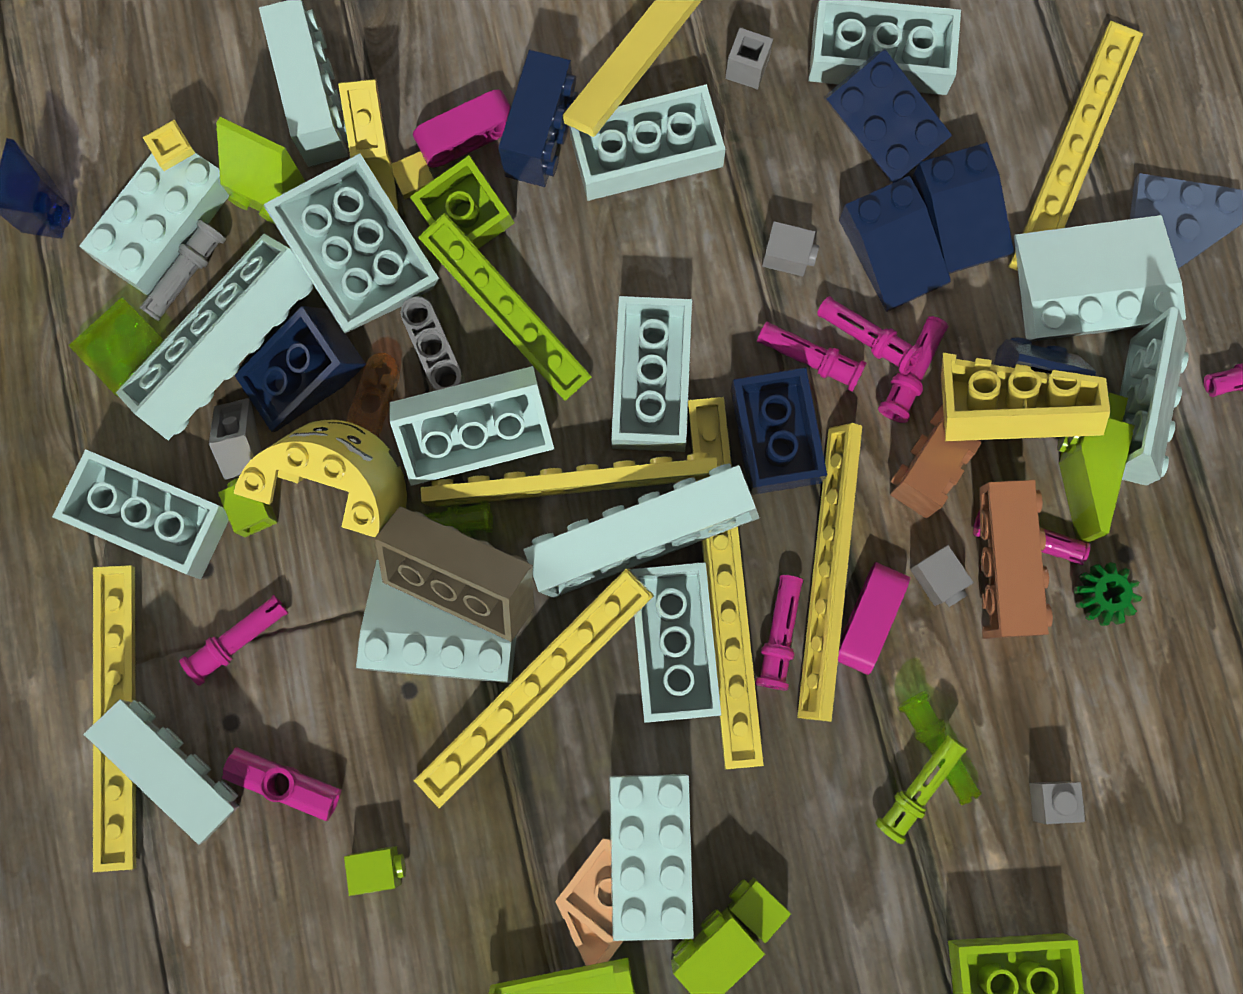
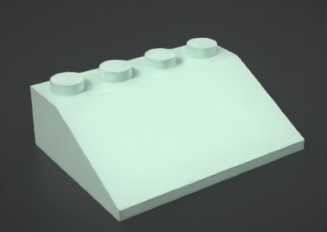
M360 153L264 204L266 211L344 333L400 308L411 297H420L432 290L439 279Z
M1162 215L1014 235L1025 336L1031 342L1146 327L1170 307L1179 308L1182 320H1186L1182 281Z
M1176 307L1167 309L1131 338L1121 385L1120 396L1128 398L1123 422L1135 425L1122 480L1146 486L1160 480L1167 471L1169 457L1165 455L1167 442L1171 441L1175 432V421H1172L1173 410L1179 404L1182 395V387L1178 386L1180 374L1184 372L1189 358L1188 352H1185L1187 342L1180 310Z
M376 560L360 630L356 668L371 671L512 683L516 636L510 642L383 583L379 560Z

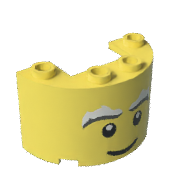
M321 420L308 423L269 446L251 459L244 467L234 489V494L266 504H271L273 501L277 477L299 483L305 478L347 491L349 494L342 527L372 537L378 535L400 506L406 509L407 503L404 475L401 467H397L388 451L390 449L370 431L353 423L340 420Z

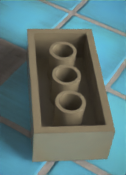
M401 506L374 538L383 583L510 642L513 641L534 609L533 565L520 556H511L495 549L486 541H477L461 534L459 530L452 526H443L430 520L420 512H412Z

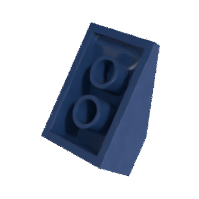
M988 142L921 161L918 164L911 179L926 205L949 274L1014 254L1000 174Z
M910 176L845 204L839 222L886 312L951 282L926 205Z
M301 306L234 376L270 431L276 432L343 388L366 363L329 309Z
M1019 337L1011 338L1010 340L1006 339L997 349L994 365L1015 368L1016 364L1031 366L1033 371L1050 374L1053 370L1090 376L1096 375V370L1079 355L1068 353L1066 348L1060 346H1047L1046 348L1032 345L1030 340Z

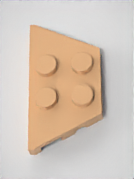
M604 837L555 901L586 966L608 962L623 942L613 941L610 839Z

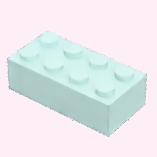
M286 0L259 7L290 136L308 167L348 157L345 143H348L345 122L342 121L340 114L342 104L337 89L334 90L332 80L335 79L329 58L326 59L324 51L327 48L321 27H318L313 9L306 10L302 0Z
M818 0L814 17L808 81L840 84L879 49H885L918 92L947 95L956 77L961 10L868 0Z
M707 84L618 106L595 137L569 126L570 138L587 201L721 168L724 164L726 149Z
M151 153L79 247L98 263L149 296L179 256L178 247L181 243L186 244L197 230L198 226L196 223L199 219L208 224L228 199L229 194L220 184L219 168L195 153L163 171Z
M619 296L612 449L685 452L692 299Z
M533 366L390 402V424L411 486L554 449Z
M86 449L52 516L55 519L198 579H202L229 521L223 507Z
M706 562L630 569L654 595L634 616L644 723L721 716Z
M120 699L83 735L200 845L239 807L234 801L238 794L223 780L215 783L206 774L211 770L210 767L196 754L187 756L181 751L179 747L183 744L182 740L169 728L165 729L162 727L159 729L152 723L156 716L142 702H137L136 700L129 702Z
M689 775L609 776L613 941L694 939Z

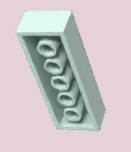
M263 234L118 389L116 394L135 415L168 441L173 435L181 433L187 427L189 418L199 407H204L212 400L216 388L224 380H228L236 374L240 362L249 353L258 350L264 342V336L274 326L280 325L287 318L289 309L298 300L305 298L312 291L313 283L293 251L266 234Z
M730 463L720 465L709 471V477L697 482L694 477L682 480L673 485V491L661 496L658 491L638 498V505L627 509L623 505L616 506L604 511L602 519L589 523L588 519L580 520L568 525V532L554 537L553 533H548L532 540L533 545L525 548L524 552L528 563L533 565V578L538 592L554 598L622 572L627 568L635 567L759 519L740 466L731 467Z

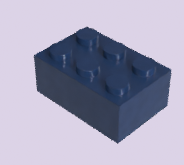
M879 49L823 97L892 183L902 178L952 136L885 49Z
M533 50L528 51L498 147L505 177L546 187L549 176L554 177L559 161V156L555 155L558 144L564 145L568 133V125L564 124L563 114L578 97V92L574 91L576 76L572 75L571 60Z
M800 368L734 379L730 392L750 494L755 495L821 484L827 477V471L807 369Z

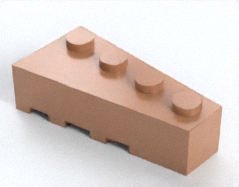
M943 405L938 408L929 422L935 426L927 437L922 434L912 447L910 452L915 457L909 466L902 464L890 481L896 485L890 495L926 519L943 507L948 499V492L957 484L964 473V470L961 469L962 465H966L982 444V440L945 441Z
M1035 480L988 482L980 487V536L983 540H988V547H984L982 551L981 571L984 572L985 577H989V585L986 586L985 593H982V608L987 610L990 617V625L982 626V639L1049 635L1048 627H1051L1053 622L1052 609L1049 604H1046L1045 589L1049 586V572L1047 567L1043 566L1041 552L1046 546V536L1044 529L1039 528L1038 513L1042 510V495L1040 490H1036Z

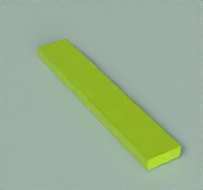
M446 213L440 216L418 237L564 401L591 378V375Z

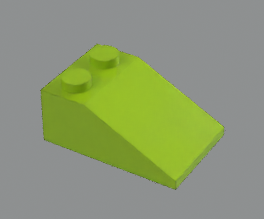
M219 117L216 125L220 184L229 194L228 200L241 209L247 210L248 207L260 211L259 215L262 218L275 224L266 211L264 204L306 181L285 147Z
M1108 418L1104 435L1059 438L1057 451L1061 452L1059 467L1076 540L1091 542L1109 534L1135 425Z

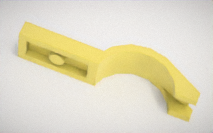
M377 79L338 83L350 158L359 153L362 155L399 214L396 185L387 150Z

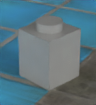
M739 28L728 57L725 79L758 89L770 59L773 38Z
M774 221L762 267L803 277L807 265L814 267L819 249V245L813 244L816 231Z
M949 545L910 569L934 606L946 602L948 607L952 606L968 595L964 589L974 583Z
M1053 781L1029 783L1034 822L1043 824L1085 822L1081 782Z

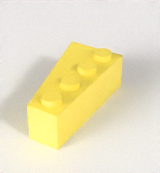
M943 353L941 383L945 441L1104 435L1110 415L1106 378L1053 370L1050 374L1033 371L1031 366L1016 364L1015 368L993 365L991 364L992 360L976 358L975 362L956 359L957 355Z

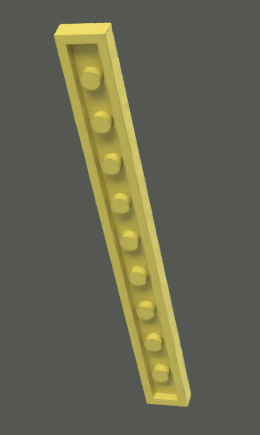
M724 397L688 400L692 454L708 453L709 458L717 457L718 466L731 464ZM738 527L701 541L703 561L706 562L721 706V716L719 718L725 769L764 766Z

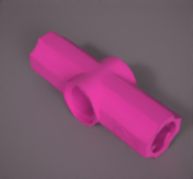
M238 747L234 748L223 768L222 779L259 793L269 801L281 802L324 821H329L340 800L341 789L304 775L294 767L282 766ZM281 773L289 780V789L285 794H280L275 788V779Z

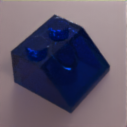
M6 138L0 162V215L21 233L62 239L64 229L68 227L71 219L70 205L46 170L14 139Z

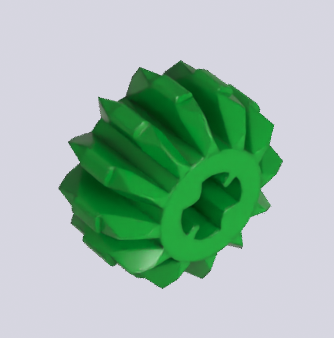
M1110 562L1104 568L1100 564L1092 565L1090 573L1084 572L1080 574L1079 579L1083 586L1075 587L1074 593L1083 596V600L1078 601L1076 607L1089 608L1085 619L1090 621L1098 617V622L1101 626H1108L1111 621L1119 625L1125 623V615L1133 616L1136 614L1137 610L1132 603L1141 601L1143 597L1133 593L1132 588L1139 586L1140 582L1138 580H1127L1130 569L1123 568L1117 571L1116 563ZM1110 589L1112 596L1106 600L1103 592Z

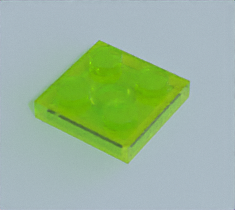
M121 297L68 346L119 397L116 394L118 389L160 346L164 339L127 300Z

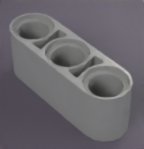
M419 296L407 299L401 306V318L434 390L448 388L439 386L440 379L446 374L457 376L456 381L450 387L466 383L430 302ZM423 311L428 313L427 318L423 322H411L413 315L417 312ZM431 343L442 344V348L437 354H425L427 346Z

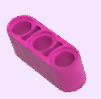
M492 90L422 123L413 131V138L427 165L432 168L440 167L501 138L511 106L502 90Z
M878 562L873 564L840 639L839 663L866 675L871 673L908 588L909 576Z

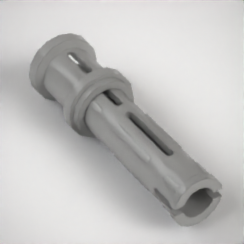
M200 219L196 223L198 226L197 230L186 244L181 243L178 247V253L180 254L173 265L167 270L148 298L139 307L157 321H160L167 308L173 303L198 268L202 269L208 265L207 259L219 243L224 244L226 241L225 237Z

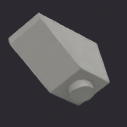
M249 398L214 406L209 446L224 480L234 477L239 478L249 461L262 452L252 403Z

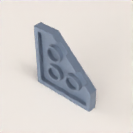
M1139 173L1134 180L1130 219L1162 215L1177 268L1179 269L1243 223V190Z

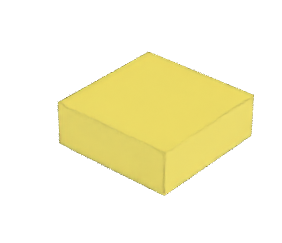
M175 120L143 137L163 171L195 154Z
M421 151L391 164L394 178L404 200L410 198L411 195L434 180Z

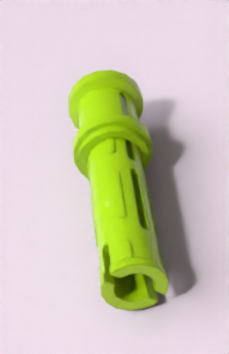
M947 734L946 739L924 765L908 789L896 793L894 796L896 801L886 815L875 821V824L882 832L899 844L905 843L907 840L905 835L918 818L923 819L926 815V803L942 782H944L964 752L966 753L968 750L949 734ZM944 758L946 760L929 784L926 785V780ZM921 791L920 796L917 799L914 798L917 792ZM902 812H905V816L902 818L899 824H896V820L899 818Z

